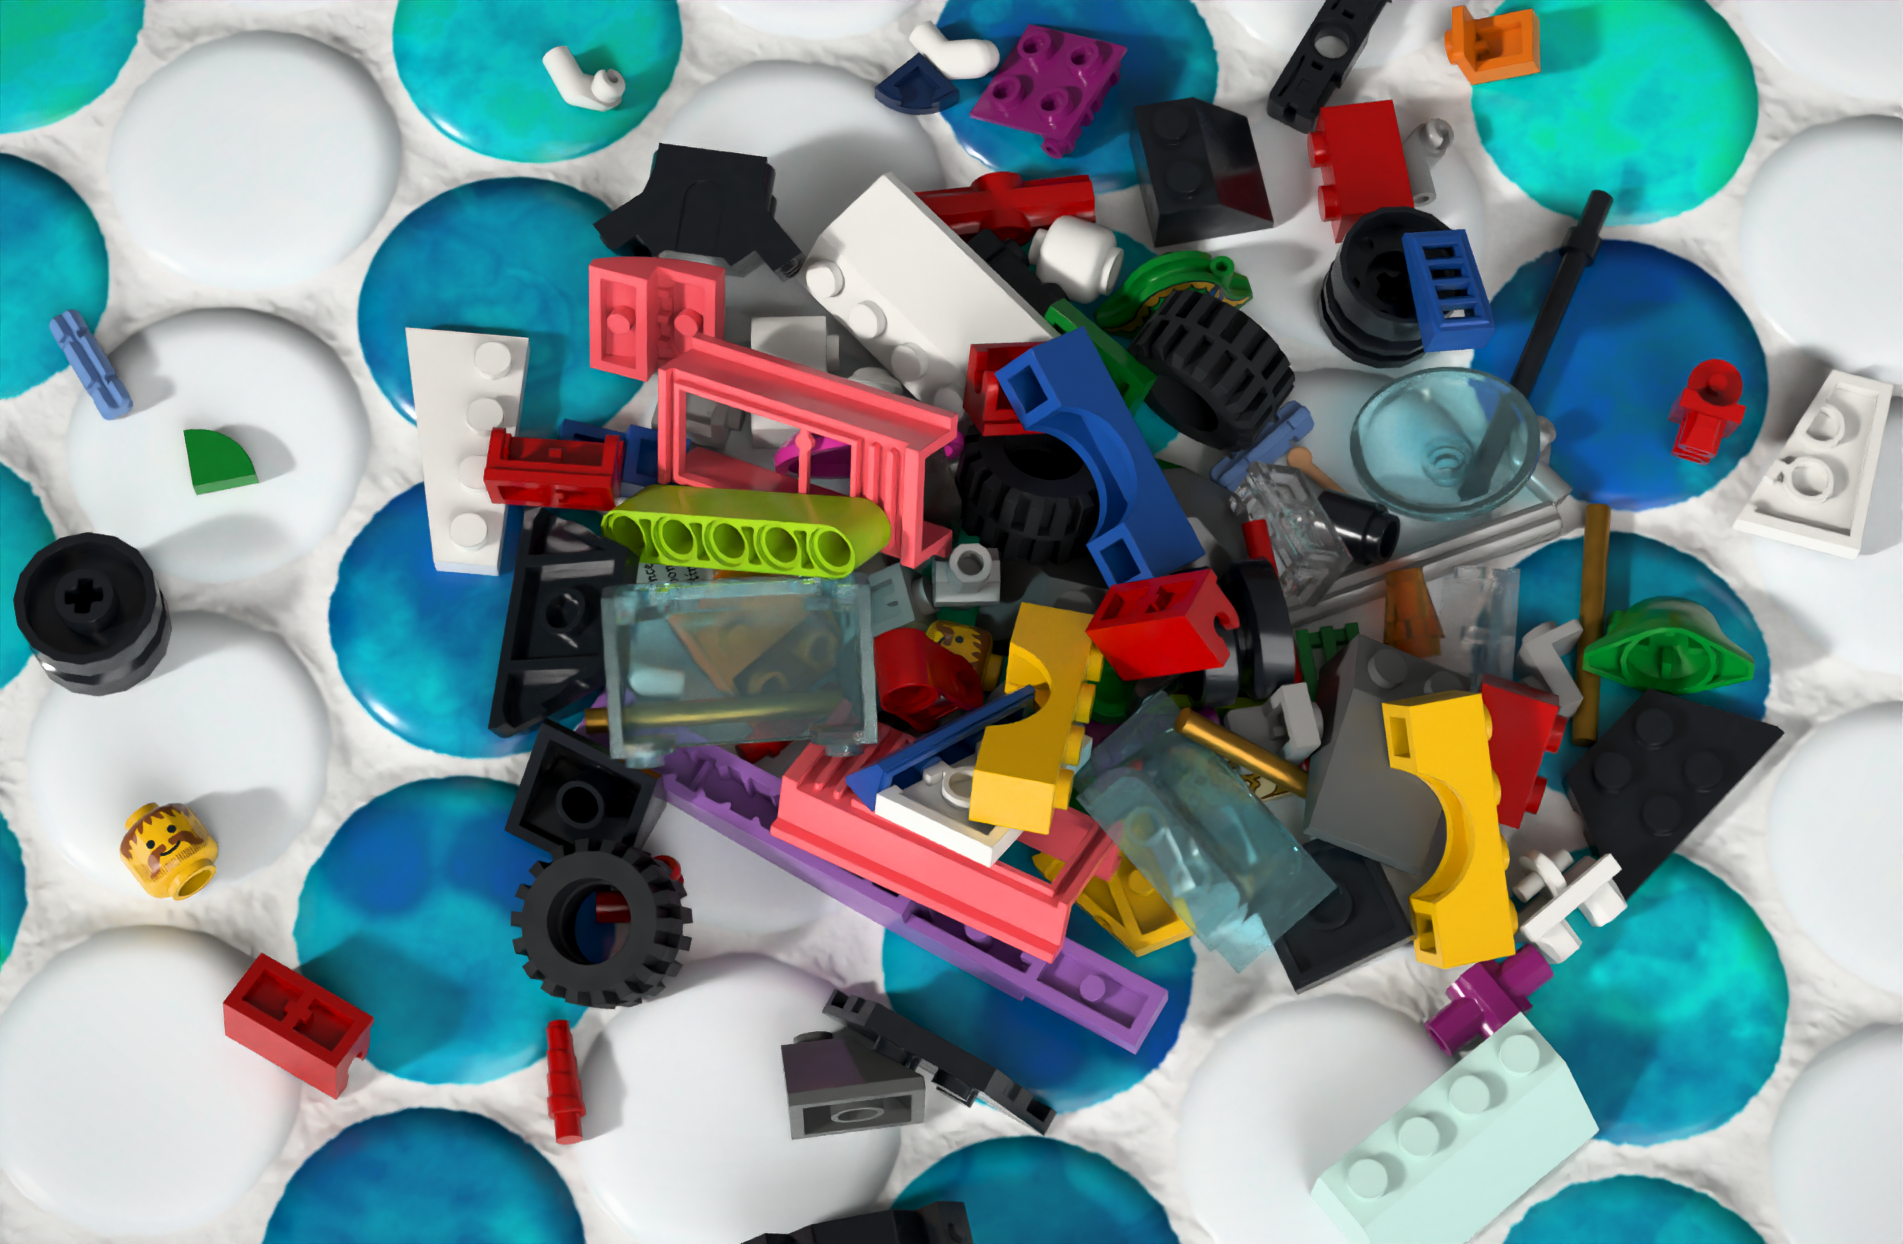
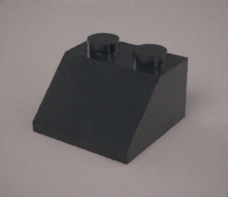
M1195 97L1133 107L1129 145L1154 248L1273 228L1274 220L1246 116Z

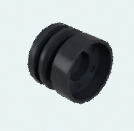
M1408 206L1382 207L1360 217L1345 234L1336 253L1335 260L1331 263L1329 271L1323 279L1317 299L1320 325L1332 345L1352 361L1376 369L1401 368L1423 358L1426 353H1424L1402 237L1404 233L1452 229L1432 214ZM1451 248L1423 250L1426 258L1453 256ZM1456 269L1430 271L1432 278L1457 276ZM1460 289L1436 291L1438 298L1461 296ZM1454 310L1443 311L1444 317L1449 318Z

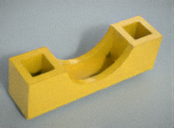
M1021 602L1010 641L1004 692L1009 693L1030 684L1036 690L1032 709L1036 713L1018 722L986 726L973 773L968 820L1049 835L1055 808L1068 809L1074 780V770L1065 768L1066 764L1079 766L1085 727L1077 726V722L1086 724L1090 722L1096 685L1088 684L1087 682L1088 680L1100 682L1105 659L1104 655L1085 632L1094 615Z
M1449 690L1383 702L1382 710L1390 768L1408 772L1424 781L1438 797L1447 823V841L1440 865L1433 876L1421 888L1408 896L1411 926L1417 938L1413 940L1416 961L1447 969L1515 955L1513 935L1516 934L1518 929V917L1513 902L1508 898L1505 870H1507L1510 861L1509 849L1505 838L1499 830L1496 806L1500 803L1501 787L1497 774L1491 768L1488 741L1492 736V720L1487 707L1483 704L1482 693Z

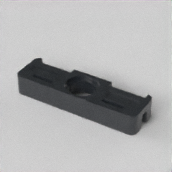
M1326 0L1270 91L1266 108L1267 114L1271 118L1301 133L1308 134V132H1314L1321 107L1325 106L1335 88L1340 89L1367 45L1372 26L1386 3H1392V0ZM1333 36L1342 40L1347 46L1348 51L1339 58H1328L1318 52L1315 43L1323 37Z

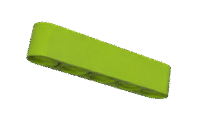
M653 484L647 485L609 511L603 517L601 534L602 537L610 538L632 550L640 557L639 563L838 579L848 576L888 545L891 538V525L887 515L877 504L871 500L859 497Z

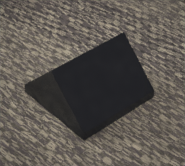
M546 718L541 723L504 831L548 853L560 845L576 847L575 840L585 838L598 841L608 839L642 849L667 806L663 775Z

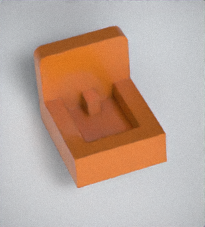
M1465 5L1452 7V29L1446 30L1444 37L1446 54L1451 65H1458L1471 85L1541 72L1540 20L1533 9L1475 20Z

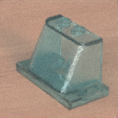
M1161 689L1091 751L1090 759L1074 775L1073 786L1080 793L1076 799L1208 950L1212 952L1217 949L1239 974L1338 886L1223 756L1174 730L1175 720L1182 710Z

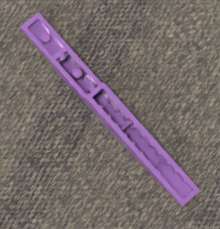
M604 687L591 708L638 704ZM584 717L575 731L662 774L667 802L872 921L1022 1002L1026 996L1135 1055L1168 1001V990L1065 937L1062 950L1053 963L1050 964L770 835L771 825L778 816L782 780L684 728L586 735Z

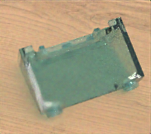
M852 572L845 578L838 579L772 575L632 583L603 588L601 611L610 758H625V767L639 769L665 765V755L678 751V747L810 740L813 744L824 745L826 756L844 757L863 754L864 744L879 743L871 591L866 573Z

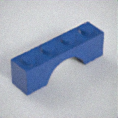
M1084 326L1030 348L994 373L1024 430L1047 433L1062 440L1082 458L1090 470L1099 495L1100 513L1095 532L1086 546L1109 589L1111 585L1169 576L1171 573L1206 555Z

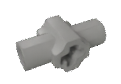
M979 543L961 544L952 549V553L945 558L935 554L932 556V595L934 607H948L953 611H970L975 606L999 605L1001 581L998 548H985Z

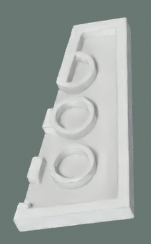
M405 327L433 560L436 571L499 576L509 505L493 504L491 502L483 476L487 463L492 428H506V433H511L512 437L519 436L531 349L529 338Z

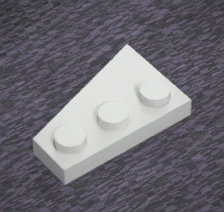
M1832 370L1786 444L1769 467L1755 492L1736 518L1731 529L1855 560L1861 549L1894 385Z
M1087 735L1084 736L1079 766L1066 764L1065 769L1074 770V775L1090 759L1093 738ZM982 740L976 743L974 754L951 766L944 761H940L924 769L922 780L910 787L901 790L898 786L893 785L876 795V815L989 868L1024 831L968 820L973 773Z

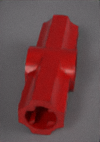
M1000 171L978 177L971 183L970 187L913 192L965 243L984 228H989L1001 241L1011 238L1021 247L1028 243L1032 236H1035L1039 228L1049 230L1053 222L1064 215H1071L1096 223L1095 198L1089 174L1024 181L1023 177L1017 173Z

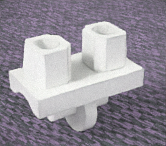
M1532 848L1519 858V865L1525 878L1513 887V891L1524 903L1538 892L1540 894L1517 912L1518 929L1516 934L1513 935L1514 943L1527 942L1537 949L1548 964H1559L1578 950L1582 944V941L1565 920V917L1578 907L1592 927H1602L1625 910L1628 905L1617 884L1612 879L1622 868L1611 853L1605 854L1598 861L1590 856H1584L1563 875L1561 873L1574 862L1572 856L1564 848H1560L1549 858Z

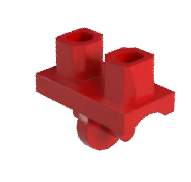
M1710 359L1703 361L1693 369L1687 381V388L1685 387L1675 399L1669 413L1668 421L1680 424L1671 455L1707 466L1710 458L1716 456L1722 437L1727 439L1741 425L1746 406L1737 403L1742 395L1743 381L1740 372L1734 365L1725 360Z

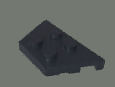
M525 506L488 729L500 738H509L622 676L640 557L628 547L610 538L597 536L587 527L572 520L568 522L550 513L543 506Z
M1648 688L1565 774L1561 784L1573 811L1578 813L1583 821V835L1592 856L1597 855L1600 859L1605 854L1611 853L1622 868L1612 879L1617 884L1626 903L1780 741L1785 733L1775 725Z
M834 989L822 1010L823 1014L875 1042L872 1048L874 1051L913 1071L920 1067L933 1074L934 1077L931 1082L937 1086L936 1090L971 1109L974 1101L978 1099L1045 1136L1057 1114L1052 1108L1033 1099V1094L1013 1082L997 1068L878 1002L865 1000L852 994L847 996L841 991Z

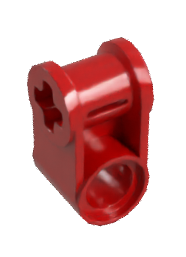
M916 628L892 629L874 638L870 644L881 707L886 712L895 714L910 723L918 732L925 734L935 729L939 719L961 708L972 711L982 706L984 696L981 682L969 661L930 639L923 631Z

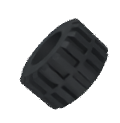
M1185 289L1184 292L1179 290L1171 292L1126 349L1139 363L1158 376L1143 400L1150 409L1185 436L1221 451L1223 449L1229 452H1240L1241 449L1247 450L1294 388L1295 375L1289 367L1291 364L1287 356L1259 324L1234 306L1206 293L1202 294L1195 290Z
M975 424L969 425L951 490V498L954 499L952 504L954 516L963 519L961 528L968 536H978L980 538L979 544L985 548H998V551L1003 553L1002 558L1014 562L1016 558L1026 559L1029 565H1043L1044 560H1051L1056 565L1068 562L1070 555L1079 558L1089 551L1086 544L1092 537L1098 524L1100 502L1093 476L1082 458L1065 442L1047 433L982 436Z
M585 838L575 840L576 847L560 845L549 851L553 859L550 863L538 860L530 868L529 872L536 878L532 886L521 883L515 897L525 900L522 912L511 911L510 926L522 928V937L513 939L512 942L515 953L527 956L529 959L522 966L530 979L541 980L543 984L540 989L549 995L564 998L567 1003L600 1009H615L616 1006L632 1007L642 1004L641 997L643 995L655 997L666 988L661 981L665 975L676 977L683 964L675 960L679 949L689 951L692 937L683 935V924L693 923L692 909L681 905L680 899L687 896L682 882L672 880L670 875L673 870L663 861L652 858L651 853L608 839L598 841ZM611 885L620 890L628 903L631 915L630 931L624 945L613 957L595 964L591 963L578 947L575 938V920L580 906L591 893Z

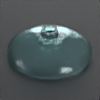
M1464 367L1428 368L1406 374L1386 384L1374 393L1360 409L1353 423L1350 435L1352 466L1364 490L1379 504H1383L1384 507L1409 518L1433 522H1450L1474 518L1508 502L1521 491L1534 473L1539 460L1541 444L1539 423L1527 399L1516 388L1501 378L1480 370Z

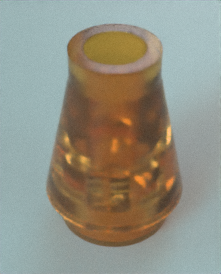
M1423 567L1386 572L1383 643L1419 658L1442 655L1440 639H1445L1446 637L1424 580Z

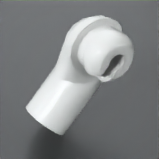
M567 46L555 47L543 57L542 61L567 104L605 112L614 109L621 103L626 83L617 71L609 69L606 73L605 70H599L595 76L584 74Z

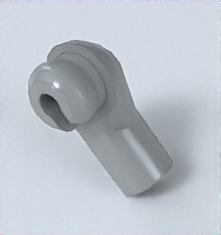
M1439 118L1420 124L1402 143L1415 207L1425 206L1436 199L1430 170L1443 157L1446 149L1452 145L1454 140L1452 127L1449 123Z
M1531 416L1524 425L1517 427L1512 436L1511 470L1513 475L1542 502H1552L1557 508L1567 498L1573 488L1549 466L1550 443L1556 438V429L1553 423L1543 416Z

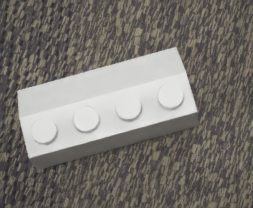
M891 171L883 174L819 235L795 278L920 402L958 413L957 429L964 435V438L969 425L974 424L962 407L971 344L1041 342L1061 336Z

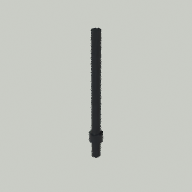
M1591 191L1577 225L1570 227L1559 249V254L1562 257L1560 265L1460 495L1459 503L1467 509L1473 511L1482 510L1585 267L1592 266L1602 245V239L1599 234L1614 201L1613 197L1605 191Z

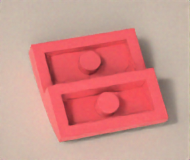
M637 256L596 258L589 264L590 368L648 382L656 369L692 349V337L694 335L702 333L724 340L725 268L680 259Z

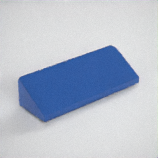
M1029 684L990 700L982 706L848 774L845 777L846 784L873 812L875 811L877 793L893 785L904 790L922 780L924 769L940 761H944L951 766L974 754L976 743L983 739L986 726L1010 724L1028 717L1036 690Z

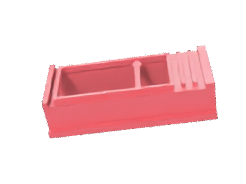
M702 333L692 337V349L658 368V483L667 485L673 482L682 486L864 498L877 504L887 515L891 525L890 541L879 552L899 558L901 565L913 569L934 554L945 558L952 553L953 530L923 520L925 459L957 438L958 413ZM686 392L800 428V434L795 439L796 445L799 448V479L781 475L775 471L699 446L686 453ZM811 432L851 445L850 496L810 483L811 449L815 446V439Z
M845 699L784 773L778 816L771 825L770 835L1052 964L1064 946L1071 907L1093 875L1109 882L1120 867L1122 857L1118 856L1125 824L1116 820L1113 825H1109L1068 806L1067 810L1055 808L1049 835L1023 831L1016 841L1065 862V865L1051 884L999 860L991 868L984 866L876 815L875 811L871 812L846 784L845 777L848 774L917 738L859 713L860 705Z

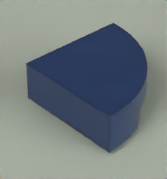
M920 52L875 87V99L892 110L910 115H928L941 112L954 106L959 102L960 91Z

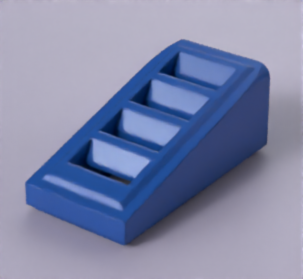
M1466 230L1404 233L1402 243L1424 353L1485 348L1495 332V325L1489 300ZM1451 248L1453 256L1426 258L1423 250ZM1456 269L1457 276L1432 278L1430 271ZM1460 289L1461 296L1438 298L1436 291ZM1464 309L1465 316L1445 318L1443 311Z

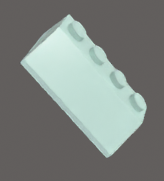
M1519 1012L1318 1176L1310 1196L1351 1244H1465L1596 1135L1599 1128L1566 1062L1522 1012Z

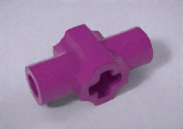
M1525 943L1516 950L1515 955L1507 957L1499 965L1494 959L1477 962L1447 988L1445 994L1451 1002L1428 1019L1424 1026L1438 1047L1447 1056L1452 1057L1479 1035L1485 1041L1519 1012H1522L1524 1016L1527 1015L1533 1007L1527 997L1553 978L1554 973L1543 956L1529 943Z

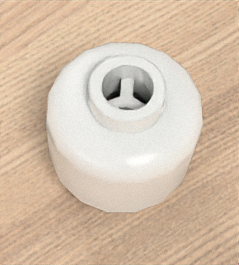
M1064 215L1057 218L1049 230L1038 229L1032 240L1028 259L1030 264L1036 265V276L1043 283H1056L1064 290L1069 300L1088 304L1095 301L1100 294L1108 296L1112 292L1120 274L1124 250L1116 247V237L1108 227L1071 215Z

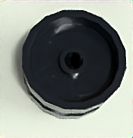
M85 532L61 537L38 551L19 576L13 598L17 626L47 676L73 693L98 697L127 691L149 677L166 655L172 632L167 601L159 588L152 569L140 552L116 536Z
M1265 556L1227 563L1221 580L1218 578L1216 581L1218 587L1236 610L1240 625L1239 628L1227 630L1220 624L1218 617L1215 616V631L1218 636L1223 638L1230 656L1224 667L1188 673L1183 683V688L1189 702L1196 711L1233 705L1240 687L1255 701L1270 698L1282 685L1294 684L1295 653L1288 607L1277 574ZM1208 566L1198 567L1193 569L1176 571L1174 573H1171L1170 575L1205 570L1210 568Z

